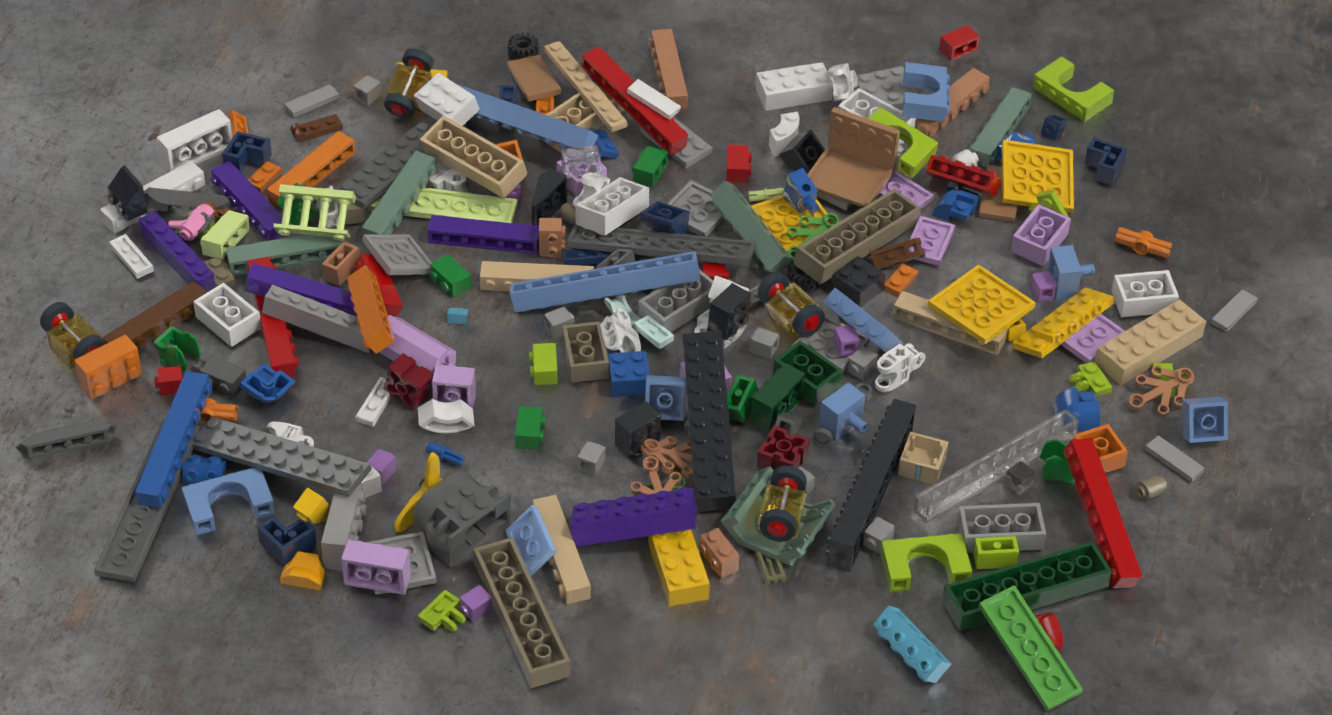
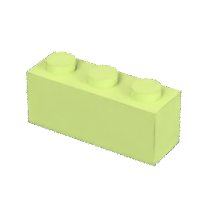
M228 210L211 227L207 234L201 238L202 254L222 260L227 255L226 248L234 247L248 233V215Z

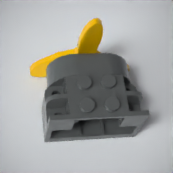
M433 452L430 454L426 464L425 478L419 483L421 489L409 500L397 517L394 530L401 533L415 522L427 531L426 542L428 549L451 568L470 554L473 548L479 547L509 525L511 494L508 492L500 497L498 495V488L495 485H480L467 472L462 470L455 471L444 479H440L439 457Z

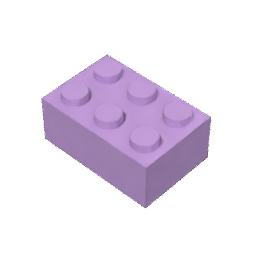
M1038 204L1013 235L1011 252L1044 266L1049 259L1051 247H1059L1068 235L1071 218Z
M347 541L341 558L344 585L405 595L411 577L409 550L362 541Z

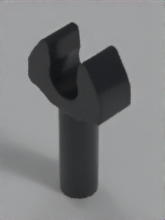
M949 180L945 187L947 192L963 190L979 196L978 193L960 187V183Z

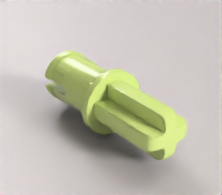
M764 188V190L748 191L749 202L766 201L781 196L784 189L767 190Z

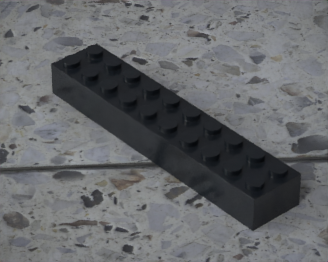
M721 331L683 334L694 489L698 512L730 509L736 501L722 333Z
M893 399L891 406L887 405L884 414L885 419L880 420L879 432H875L873 436V446L868 447L866 452L867 459L866 461L862 460L859 469L860 474L855 475L854 487L848 491V501L842 504L840 518L836 517L833 526L834 532L830 531L827 543L829 545L825 554L828 557V566L851 573L863 546L864 531L874 521L900 462L909 434L913 432L916 412L915 404Z

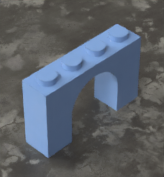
M905 62L903 86L925 89L933 94L924 95L905 92L902 117L944 122L945 115H949L950 75L947 74V67Z
M834 288L823 301L836 315L849 325L855 327L884 353L898 344H904L888 328L838 289Z
M249 468L244 471L181 487L183 500L196 535L216 530L214 516L210 507L215 500L225 495L244 497L249 502L255 519L275 514L273 499L262 470L257 468Z

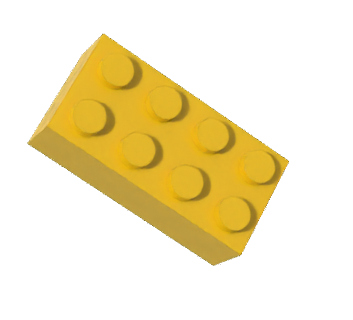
M692 530L649 536V547L668 606L708 600L710 583Z

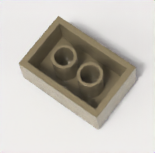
M600 321L562 326V342L571 383L609 379V360L602 337Z

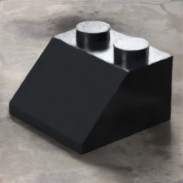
M810 129L797 134L779 155L789 169L796 171L803 168L808 174L825 151V148Z
M125 165L122 166L108 186L109 195L107 199L111 206L114 205L120 216L130 221L146 214L147 207L143 185Z

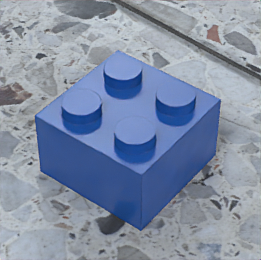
M647 352L608 353L609 381L612 397L646 395L647 375H650Z

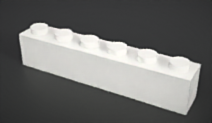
M189 161L144 185L143 189L145 191L147 188L152 187L194 192L206 185L204 172L192 161ZM146 204L147 213L130 221L120 216L114 205H106L100 209L102 223L115 234L138 222L139 218L154 211L156 212L158 209Z

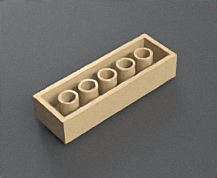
M596 81L594 82L620 113L625 111ZM579 93L546 114L547 116L585 129L597 130L604 125L602 120ZM557 143L554 146L550 145L561 153L567 151L558 147L559 144Z
M444 115L420 139L426 154L504 199L528 174L523 160Z
M1179 299L1097 347L1095 362L1099 368L1119 385H1123L1153 366V362L1160 363L1203 337L1206 320Z

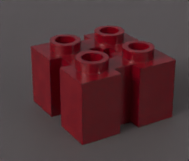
M402 353L388 367V378L385 380L383 389L394 397L399 396L402 399V403L415 410L428 397L429 386L432 384L434 374L423 366L419 368L412 357Z
M773 426L767 436V442L764 441L758 451L757 468L771 467L775 470L780 466L800 467V464L803 465L809 455L810 438L795 434L793 437L788 435V430Z

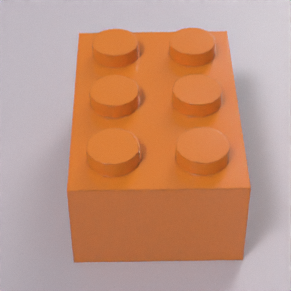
M126 334L74 360L79 386L91 400L142 375L138 348Z

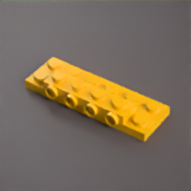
M1085 287L1013 341V349L1044 358L1115 303L1114 296Z

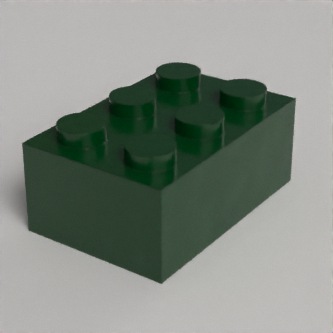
M801 340L774 359L773 376L778 368L781 369L786 363L805 373L803 397L815 406L842 385L843 370Z
M787 363L781 369L778 368L774 376L770 380H766L759 391L753 393L751 397L750 423L770 433L776 424L778 415L782 413L790 414L803 400L805 373Z

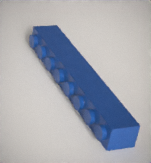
M185 372L136 488L135 494L138 505L162 508L164 501H167L169 488L175 482L176 471L181 468L182 456L187 453L189 439L193 438L194 427L200 421L201 410L205 409L207 395H210L212 392V383H210L208 374Z

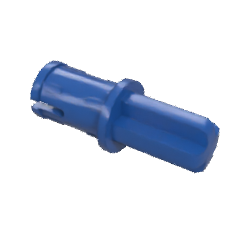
M430 441L426 447V453L431 454L434 452L441 461L447 460L458 466H461L464 462V456L451 451L448 446L444 447Z

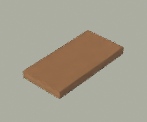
M540 55L507 62L509 71L528 101L561 94L560 86Z
M988 165L987 170L997 173V177L1002 180V167ZM1002 182L996 197L982 194L978 217L1014 223L1017 205L1002 203Z

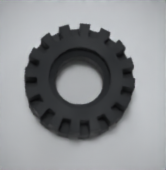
M517 33L516 37L512 35L508 40V55L510 58L518 60L539 55V41L537 37L535 38L534 35L530 36V33H527V35H524V33L519 35Z
M794 261L790 262L787 279L795 286V290L800 288V291L804 292V289L810 291V288L814 290L816 286H819V283L809 275H799L805 272L794 265Z

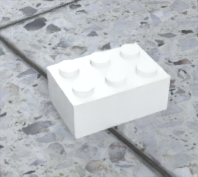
M437 73L414 95L419 109L437 121L444 115L463 126L480 110L475 96L440 73Z
M1169 270L1114 275L1111 292L1121 317L1155 314L1179 299Z
M225 283L220 284L193 301L196 318L231 347L261 329L259 311Z

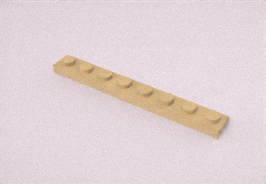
M560 41L544 46V52L611 132L627 127L626 119Z

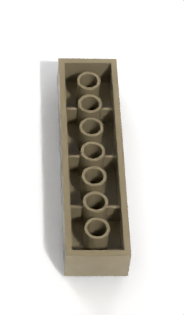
M893 189L797 247L794 265L822 284L832 278L833 273L857 256L864 258L870 252L877 250L914 227L918 222L921 207L896 189Z
M513 537L473 548L474 565L486 592L492 596L493 607L530 689L569 677L570 659Z

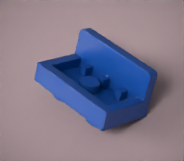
M588 128V130L598 135L591 153L598 160L602 156L616 159L619 152L615 148V144L610 140L608 133L601 129Z
M198 455L188 457L182 464V483L196 484L223 476L227 468V460L216 456L209 459L201 458Z

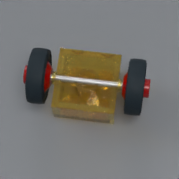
M415 48L407 49L402 57L404 65H397L384 101L385 109L401 118L412 117L415 110L422 111L419 109L414 95L432 79L430 71L434 65L433 58L428 53Z
M780 272L769 274L760 283L757 294L760 300L765 303L769 317L791 338L797 334L801 337H809L821 328L825 319L823 310L796 283L789 284L787 277Z
M64 302L53 303L41 315L40 325L47 333L49 348L70 369L76 367L75 359L106 344L101 335L79 314L74 316L72 308Z
M780 466L776 468L771 475L770 485L767 484L758 530L766 538L775 542H785L793 536L798 537L807 495V492H804L807 478L796 467Z

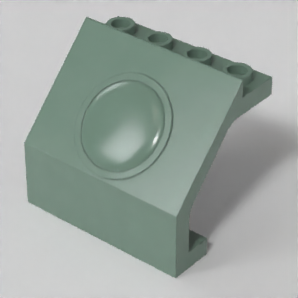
M767 467L754 474L721 520V523L739 545L759 551L763 555L793 566L795 561L806 553L805 549L814 541L815 534L822 529L824 521L830 517L831 511L836 504L832 499L817 504H809L798 498H787L784 510L795 517L797 522L796 533L790 540L785 542L769 540L760 531V520L766 511L780 509L783 497L777 495L772 490L770 478L773 469Z

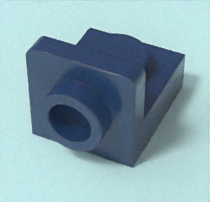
M1051 114L1045 117L1041 134L1057 139L1060 129L1066 127L1069 120Z

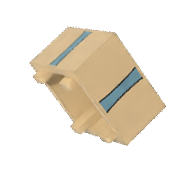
M910 432L900 458L898 475L937 485L946 460L949 442Z

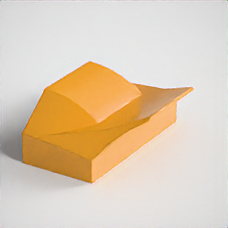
M297 552L293 559L285 565L280 577V584L321 590L326 571L320 563L319 555Z

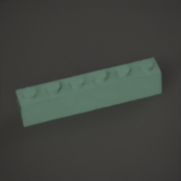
M1014 87L1008 93H1005L1002 103H998L996 112L991 114L989 122L984 124L981 134H977L975 143L969 147L972 153L975 152L979 159L978 165L988 168V165L992 164L996 158L998 144L1012 134L1028 110L1031 93Z
M415 150L362 226L363 237L364 235H392L394 229L399 227L403 216L408 214L412 203L418 199L420 191L427 186L429 178L435 174L437 166H435L434 157Z
M724 181L710 195L714 201L713 205L724 213L723 218L734 226L732 229L735 233L741 235L743 240L756 241L753 256L757 260L762 261V267L768 273H781L794 260L733 184Z
M301 235L228 247L226 251L229 269L232 275L236 276L249 273L247 260L270 257L271 264H275L276 269L325 261L341 244L340 241L334 240L333 237Z

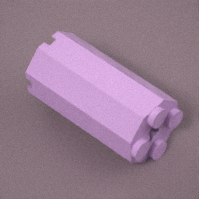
M388 315L395 342L379 353L392 361H395L402 353H405L416 361V365L419 368L423 366L429 369L432 374L435 372L436 365L456 366L455 350L403 319Z

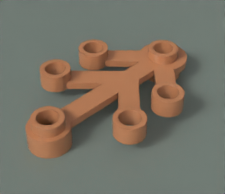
M1158 365L1152 368L1151 376L1153 378L1146 377L1144 374L1136 376V386L1144 387L1148 385L1157 388L1144 395H1131L1128 402L1129 407L1134 411H1139L1144 407L1145 403L1163 394L1161 404L1157 409V414L1160 417H1166L1169 413L1168 405L1172 388L1179 385L1173 405L1176 408H1182V403L1179 404L1176 400L1182 401V399H1185L1186 387L1194 381V374L1189 368L1173 371ZM1158 370L1160 374H1156L1154 371ZM1162 376L1172 378V380L1168 382L1158 379ZM1138 379H1143L1144 382L1141 383L1138 381ZM1163 408L1166 412H1161L1160 409Z
M668 436L659 442L654 439H647L642 443L641 451L648 457L653 456L657 458L658 462L662 465L661 470L664 473H673L675 463L682 470V477H692L693 468L684 462H692L691 441H686L685 444L676 447L677 439L673 436ZM664 456L669 457L674 463L668 461Z
M653 456L646 457L643 460V470L649 474L654 490L643 486L641 482L635 481L631 484V493L634 495L643 493L648 495L663 490L667 492L672 491L675 486L681 484V474L678 472L671 473L668 482L662 488L657 473L659 469L658 459Z

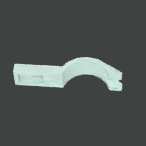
M624 294L616 296L617 298L612 301L608 297L604 298V303L612 314L619 307L624 309L630 317L631 328L638 331L657 348L661 349L674 341V335L650 315L643 318L638 317L629 307Z

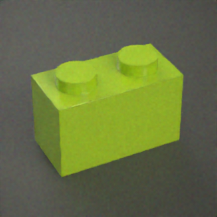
M556 343L533 344V352H529V362L533 363V366H530V377H534V385L558 384Z
M1016 536L975 538L973 557L976 569L1004 568L1017 564L1019 548Z

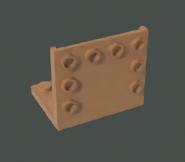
M834 107L831 110L828 147L807 175L818 191L865 207L875 201L895 172L900 130Z

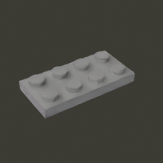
M672 117L689 135L686 147L670 155L672 158L687 168L713 152V148L676 118ZM640 126V132H641L642 134H644L647 138H649L652 142H654L657 146H659L662 150H664V149Z

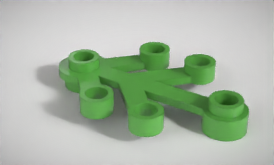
M834 213L825 214L823 218L803 215L799 219V225L802 228L790 226L786 234L790 239H794L797 236H809L800 244L802 245L837 224L839 218ZM809 224L821 225L818 229H806ZM791 246L787 252L790 256L791 254L796 255L797 247L799 246Z

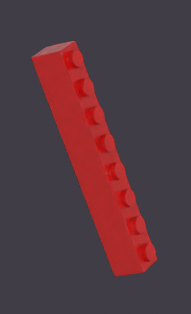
M598 46L582 55L581 67L669 155L686 147L689 135L673 118L670 120L627 93L628 88L635 81L620 68L618 63L609 57L607 52Z
M270 257L247 260L249 271L252 263L276 269L275 264H271ZM254 294L257 310L260 313L261 328L271 369L275 372L281 370L289 377L296 376L295 368L299 367L297 356H293L296 352L294 342L290 343L292 334L291 329H287L289 323L262 313L265 297Z
M1093 438L1071 439L1064 449V456L1068 461L1070 473L1076 484V490L1080 495L1083 509L1088 517L1089 526L1093 531L1095 543L1098 545L1101 555L1112 571L1110 578L1112 588L1135 587L1143 575Z

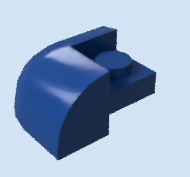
M963 190L948 191L938 201L932 216L947 221L951 217L967 221L979 205V196Z
M263 363L255 372L252 371L240 383V388L262 403H273L279 400L294 385L295 380L281 370L275 372Z
M1074 387L1066 389L1056 396L1053 405L1059 423H1063L1065 426L1073 428L1072 431L1077 432L1100 427L1099 402L1095 399L1094 392H1077Z

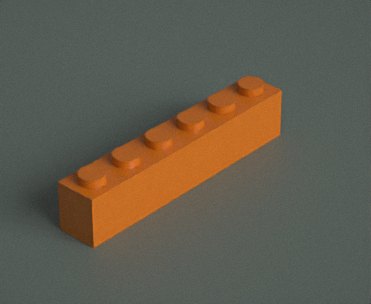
M337 131L267 188L268 202L282 210L277 204L278 197L281 195L279 193L280 184L294 185L298 183L302 184L303 187L314 188L356 153L355 140Z
M364 265L347 277L349 283L347 287L352 294L350 298L355 305L353 309L358 316L356 320L361 327L359 331L364 338L362 342L368 350L371 348L377 354L395 342L377 278Z

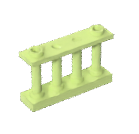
M280 184L279 193L284 197L285 204L282 224L274 223V229L278 234L288 236L291 233L333 237L334 240L338 241L350 239V234L348 230H344L347 205L350 203L355 204L356 196L353 191ZM295 198L303 200L300 226L289 225L292 201ZM313 200H320L322 202L318 228L307 227L310 204ZM331 202H338L340 204L336 229L326 228L328 208Z

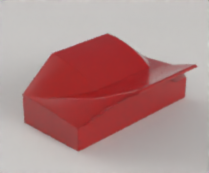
M1052 612L1035 615L1055 648L1063 650V635L1056 615Z

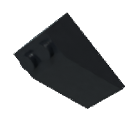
M550 167L538 177L531 205L532 225L539 226V218H551L567 203V176Z

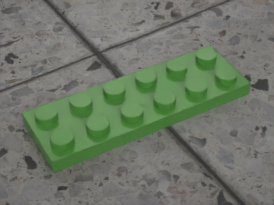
M1015 585L979 603L978 607L1046 711L1083 692L1082 687Z

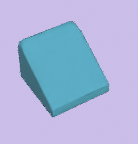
M449 308L447 323L466 324L468 309Z

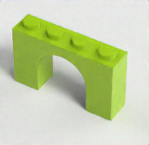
M1061 56L1034 74L1032 88L1085 122L1112 103L1114 90L1102 82L1084 92H1073L1065 89L1062 84L1073 77L1075 65Z
M879 107L868 118L900 130L899 139L903 140L909 149L899 158L897 170L910 179L929 162L931 155H936L938 142L894 116L889 111Z
M962 533L897 540L890 539L881 543L880 555L889 592L910 590L912 577L908 563L912 559L921 556L932 557L940 561L946 569L949 584L972 576V568Z

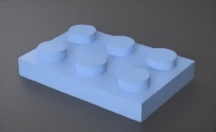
M531 505L505 530L508 538L513 537L530 576L557 552L537 506Z

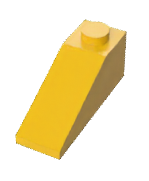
M308 487L293 506L297 512L296 516L305 523L309 520L316 524L325 522L328 519L329 504L322 496Z

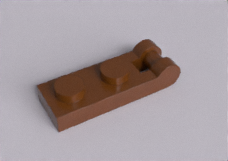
M337 114L300 125L294 123L291 125L290 130L297 142H304L343 130V124Z
M914 238L870 252L875 268L882 270L913 259L923 258L926 254L924 249L921 248V239ZM913 247L914 252L909 253L908 248Z

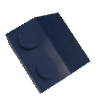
M658 201L640 212L639 216L645 225L656 232L684 234L688 231L690 214L688 210Z

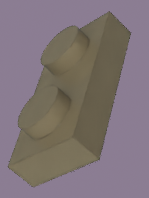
M213 258L204 261L205 265L214 273L216 287L222 283H225L228 287L235 285V279L224 259Z

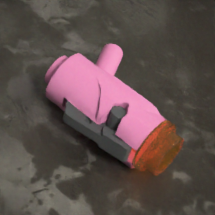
M211 201L202 202L189 214L187 219L183 221L170 220L169 227L178 228L182 239L192 241L199 233H204L213 222L217 207Z

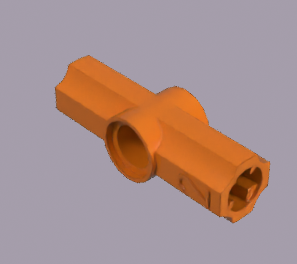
M1122 227L1118 228L1114 241L1133 247L1134 251L1138 254L1145 255L1149 252L1164 258L1169 257L1172 243L1154 238L1153 234L1149 231L1144 230L1137 233Z
M206 398L205 409L201 410L199 422L206 424L211 417L235 422L238 417V406L234 404H219L211 398Z

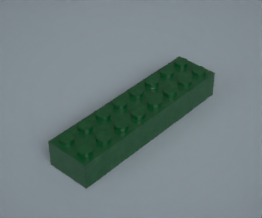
M1092 541L944 585L942 602L960 632L989 623L978 607L979 603L1014 585L1030 610L1106 588L1109 586L1112 571Z

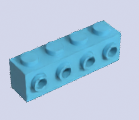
M888 606L873 624L878 630L877 634L891 643V649L904 657L903 661L905 664L914 668L918 672L917 676L922 681L936 683L950 667L951 663L899 608Z

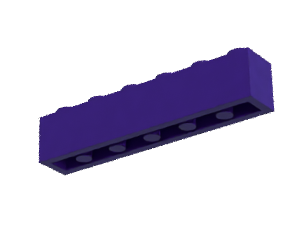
M230 161L211 169L212 177L210 180L212 185L217 187L221 194L226 196L234 208L236 207L241 214L248 215L250 225L259 231L262 238L271 241L285 237L278 234L274 229V223L282 224L283 216Z
M155 211L139 218L141 235L187 284L195 281L207 292L216 288L214 273Z
M431 215L427 230L428 243L527 254H537L539 249V226Z
M252 263L244 291L265 297L271 286L275 285L357 316L353 309L355 305L350 298L352 294L349 290Z

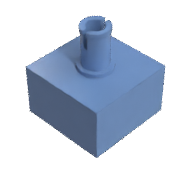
M1073 245L1051 247L1047 271H1050L1058 285L1055 299L1072 298L1079 291L1081 276H1094V265H1080Z
M647 375L645 402L647 401L661 415V420L684 421L686 377Z
M849 382L821 402L819 428L829 430L835 441L853 428L860 434H864L869 428V424L863 421L865 394Z
M1220 396L1182 399L1183 438L1189 443L1228 440V402Z

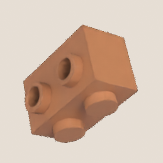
M539 218V257H562V250H565V239H562V237H565V226H562V218Z
M343 242L322 263L324 279L340 286L355 271L354 264L360 256L359 247Z
M719 528L700 535L699 550L720 578L739 571L740 555Z

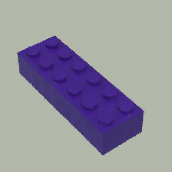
M682 487L668 492L663 490L648 495L643 493L628 498L623 496L608 501L603 499L594 503H579L573 507L570 527L575 546L577 547L696 529L698 508L693 488Z

